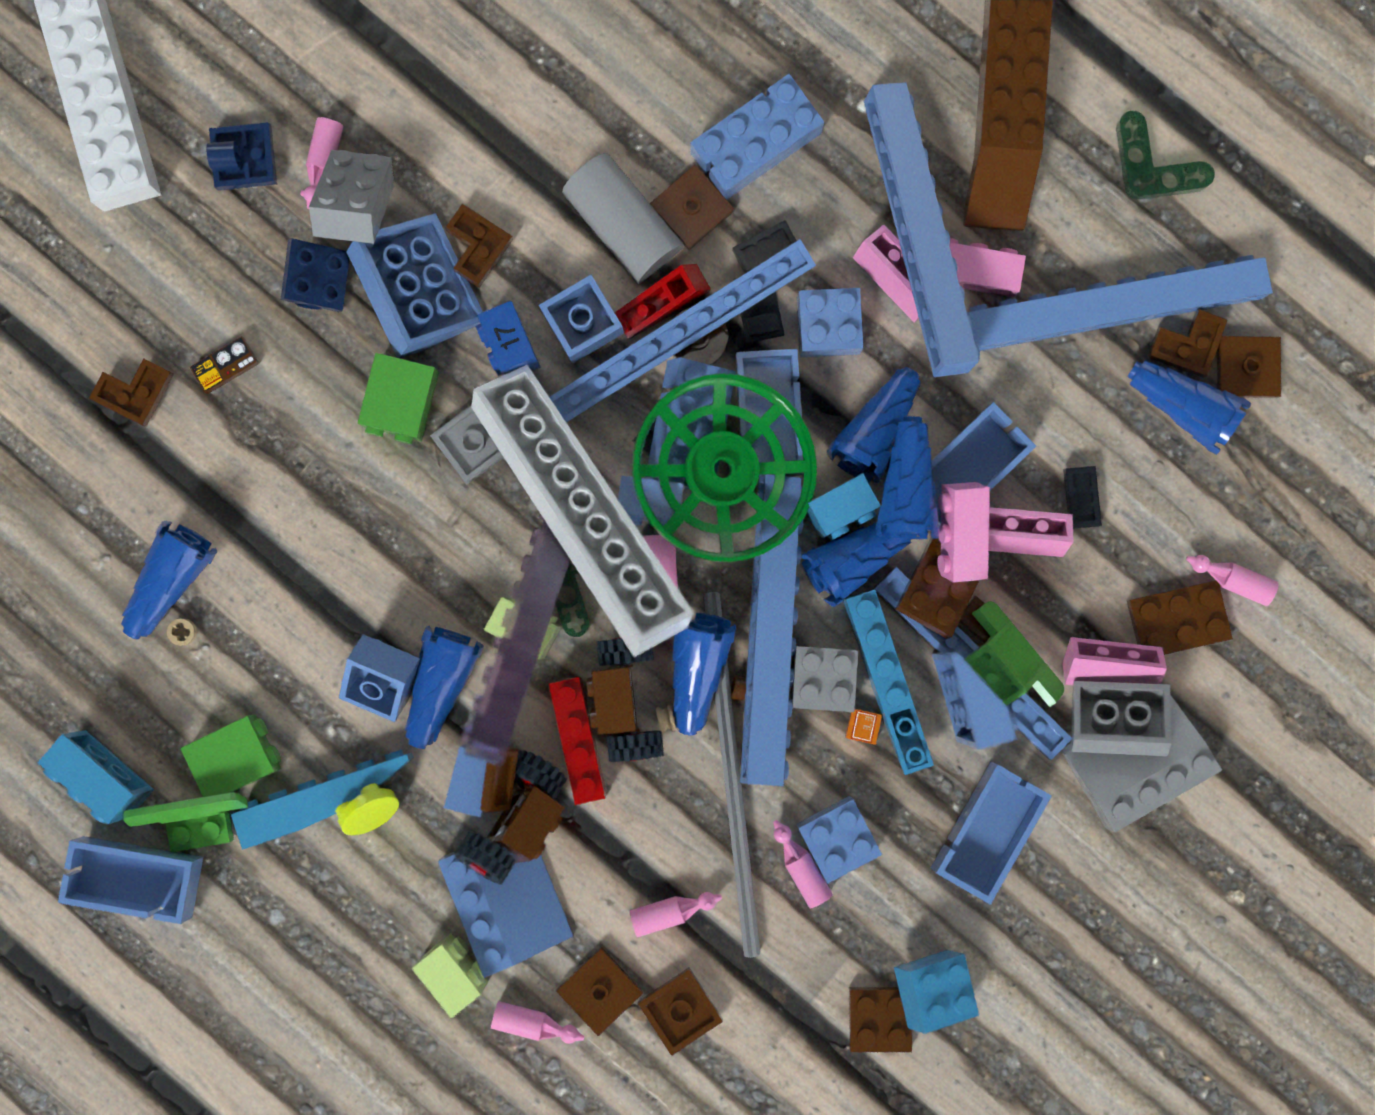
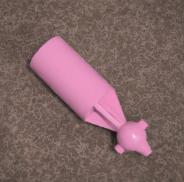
M319 117L316 119L306 166L310 186L301 191V196H304L307 209H309L310 202L331 150H338L343 131L341 123L328 118Z
M1205 555L1186 557V560L1196 572L1204 573L1207 571L1219 583L1220 587L1264 606H1268L1277 593L1278 581L1233 562L1210 563L1209 558Z
M778 820L773 821L775 829L774 838L777 842L783 843L785 867L808 907L814 908L826 902L833 896V893L809 851L791 840L792 831L788 826L781 824Z
M703 892L698 899L675 896L630 910V917L636 936L638 938L683 924L700 908L706 911L713 909L716 903L722 900L721 894H712L711 892Z
M502 1001L497 1003L491 1029L536 1041L560 1037L564 1043L571 1044L575 1041L584 1040V1035L578 1032L575 1026L565 1025L561 1027L544 1012Z

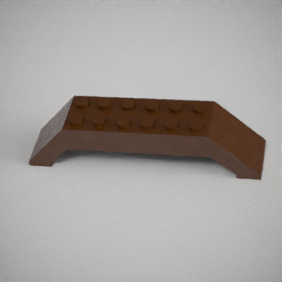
M985 0L974 159L967 196L965 197L963 227L1023 231L1025 229L1043 151L1053 0Z

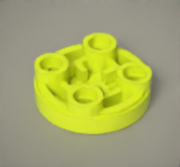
M376 783L369 784L361 790V795L352 801L340 804L336 808L335 812L338 816V823L346 835L354 836L370 832L386 823L396 813L399 807V800L392 790L379 788Z

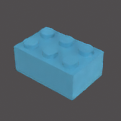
M86 730L62 734L37 762L45 769L43 773L50 780L57 783L60 782L68 789L67 794L76 802H83L91 809L90 814L101 823L111 824L123 820L124 811L139 808L154 790Z

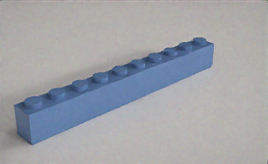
M906 82L872 85L864 100V105L933 376L941 377L969 373L979 362L980 350L978 344L974 342L972 319L967 314L965 308V293L963 287L959 285L957 262L955 258H952L949 247L950 235L944 228L942 205L937 201L935 193V178L930 174L928 167V152L926 148H923L921 125L919 121H916L914 113V98L912 94H909Z
M1247 255L1235 259V263L1225 265L1224 261L1220 260L1205 265L1206 268L1195 270L1194 266H1187L1177 269L1176 274L1165 276L1164 271L1155 272L1147 275V279L1136 281L1135 277H1128L1118 280L1117 285L1106 286L1105 282L1087 286L1088 290L1076 292V288H1068L1058 291L1057 296L1047 297L1046 293H1041L1028 297L1029 301L1017 303V299H1008L999 302L998 307L987 308V304L970 307L967 314L972 319L974 342L978 344L980 351L1190 313L1199 309L1206 310L1255 301L1273 293L1266 258L1254 259L1253 255Z
M767 474L758 480V496L765 502L772 491L775 475ZM785 476L782 493L773 508L787 521L793 514L800 499L803 486H801V478ZM765 518L756 524L754 547L768 540L779 531ZM803 520L796 530L780 545L765 554L754 557L740 783L784 786V780H787L789 774L788 761H785V752L791 742L790 730H787V718L791 717L793 708L792 700L789 699V687H792L794 683V669L790 668L791 656H794L796 651V639L792 638L793 625H796L798 619V609L794 607V597L798 594L800 587L799 577H796V565H799L801 561V547L798 546V535L802 533Z

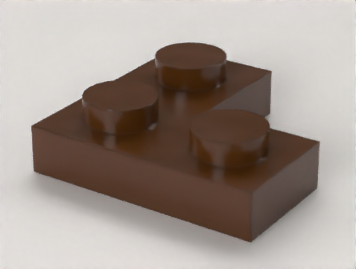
M462 203L445 227L448 233L468 245V248L453 269L454 272L480 288L513 241V237Z
M1199 309L1195 312L1187 336L1162 327L1158 328L1147 357L1205 378L1209 374L1228 320Z
M143 358L130 385L102 372L89 399L147 427L174 373Z

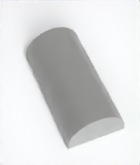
M602 153L589 160L566 182L563 188L564 196L638 285L685 248L680 239L608 153Z

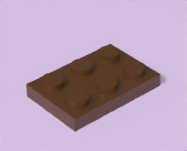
M931 536L895 609L944 638L949 639L953 636L979 580L952 582L941 576L938 569L941 542L939 538L933 539Z
M1216 580L1127 600L1137 645L1162 647L1164 655L1233 639L1220 585Z

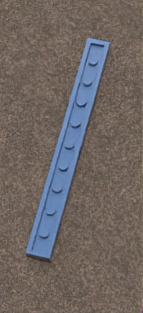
M799 239L549 398L567 423L816 266L815 262L801 239Z

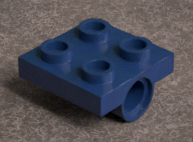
M269 122L209 128L210 143H207L206 153L209 166L213 171L214 188L217 191L277 185L272 126Z
M289 239L280 300L293 302L296 306L307 309L343 311L349 266L347 251L298 239Z

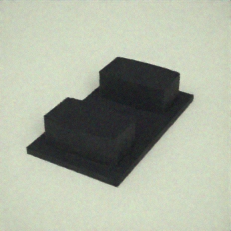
M776 291L740 313L746 343L785 336Z

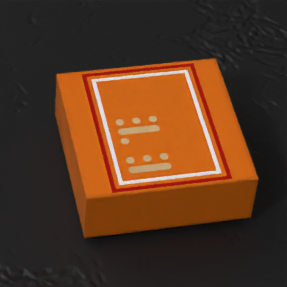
M859 709L850 712L845 738L876 745L882 715Z

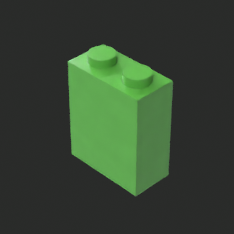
M375 353L358 424L366 428L365 433L383 437L385 432L395 435L394 440L402 443L412 444L413 440L422 442L439 371L432 366Z
M256 714L245 716L180 748L203 797L233 793L281 769L279 762H281L280 754L274 745L270 746L266 737L268 729L261 718H257Z

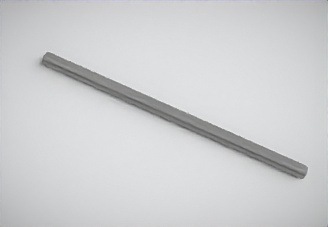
M719 592L705 593V613L722 617ZM726 662V665L722 668L717 692H715V702L743 950L745 957H757L760 955V944L742 785L740 783L728 662Z

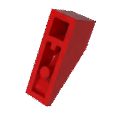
M684 264L614 313L623 326L627 339H631L689 306L712 289L697 264Z

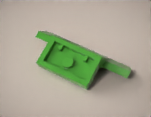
M988 601L972 613L973 616L991 637L985 644L963 660L1005 706H1008L1028 692L1031 687L1037 691L1049 707L1057 703L1064 693L1063 683L995 602Z
M225 793L126 810L123 813V821L130 827L158 822L161 824L166 823L170 851L175 852L233 841L234 837L229 811L247 808L248 803L247 798L239 793Z

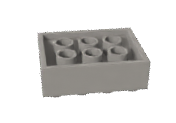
M1172 696V745L1168 756L1072 752V742L1068 743L1061 750L1106 829L1117 832L1222 771L1208 745Z

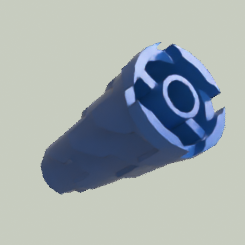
M1147 360L1143 364L1137 361L1127 376L1132 379L1130 385L1147 397V401L1170 416L1178 426L1193 435L1192 438L1215 455L1221 451L1219 447L1215 446L1216 442L1225 446L1244 418L1246 412L1239 409L1240 406L1248 409L1251 405V402L1245 398L1238 397L1225 390L1223 392L1209 384L1193 380L1170 368L1165 369Z
M908 367L897 369L888 382L879 389L861 408L852 421L838 434L835 440L831 442L827 449V455L832 461L836 455L841 459L837 465L853 477L863 473L868 483H870L873 477L874 484L879 483L888 466L892 447L895 444L897 425L899 422H903V417L908 415L915 395L921 385L919 374Z
M906 416L903 417V422H899L897 425L895 444L892 447L889 471L883 489L882 505L876 523L877 536L883 537L884 529H886V532H889V538L928 539V531H931L933 539L939 538L940 527L938 526L935 502V485L932 478L928 425L922 423L921 417Z
M171 521L161 522L155 531L156 536L133 588L135 590L122 614L124 618L121 625L124 627L123 632L133 639H140V637L150 635L171 606L184 594L189 585L196 580L208 564H211L217 549L215 547L208 551L212 543L200 534L180 524L174 531L169 529L172 524Z
M876 523L840 539L836 538L818 548L813 547L801 555V558L804 559L801 563L817 593L826 591L829 596L823 600L830 606L835 607L868 581L867 578L889 563L888 560L912 543V539L889 538V532H886V529H884L883 537L877 536Z
M696 612L695 620H691L686 629L674 635L672 658L675 661L673 717H675V726L684 735H696L697 731L702 730L707 723L713 695L717 692L722 668L726 665L731 643H734L736 625L731 626V621L723 617Z
M430 626L425 627L421 639L423 643L418 657L420 661L413 686V699L405 726V737L409 739V745L419 749H426L427 745H432L433 742H436L447 715L454 707L460 692L473 671L477 659L482 654L483 644L476 641L475 647L469 646L471 638L440 627H435L433 632Z

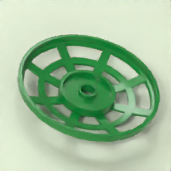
M721 373L704 375L686 381L669 391L655 404L644 419L637 434L633 450L632 475L640 507L650 524L665 540L693 557L708 561L734 562L748 560L767 553L780 545L796 530L808 511V503L813 499L817 477V461L815 447L806 424L798 411L784 396L774 388L756 379L742 375ZM713 385V405L697 408L684 415L681 419L668 407L673 400L688 391ZM726 385L751 390L766 398L773 405L761 417H758L745 408L726 404ZM713 414V433L698 439L686 427L698 418ZM726 414L739 417L753 426L742 437L735 433L727 432ZM781 414L788 419L798 437L803 460H784L780 442L769 427ZM659 415L671 430L666 435L661 446L658 464H641V454L645 438L652 423ZM761 435L765 437L771 448L774 462H759L757 454L751 446ZM678 436L690 450L686 456L685 464H668L670 449ZM721 460L728 464L730 471L726 478H721L715 473L714 467L717 461ZM804 473V483L800 499L793 514L787 521L773 509L782 493L785 474ZM775 474L772 491L765 502L753 490L757 485L759 475ZM641 477H659L663 495L674 511V514L664 526L657 519L648 504ZM668 477H685L687 485L692 491L681 505L671 490ZM744 500L757 511L744 521L736 524L730 523L729 506ZM701 501L708 505L716 506L718 525L703 522L690 513ZM764 518L779 530L775 535L758 546L734 552L732 533L750 529ZM684 521L698 530L719 534L721 553L695 548L681 541L673 534Z

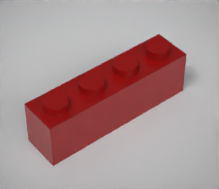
M582 677L549 683L574 803L579 805L605 799L607 792L594 732L591 727Z

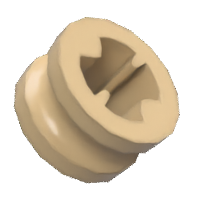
M175 619L167 627V637L175 645H189L197 636L196 625L189 619ZM181 623L184 624L185 629L190 630L189 636H184L186 639L184 641H181L179 635H175V628H180L179 624Z
M671 704L667 705L665 709L656 707L658 723L662 734L667 729L676 731Z

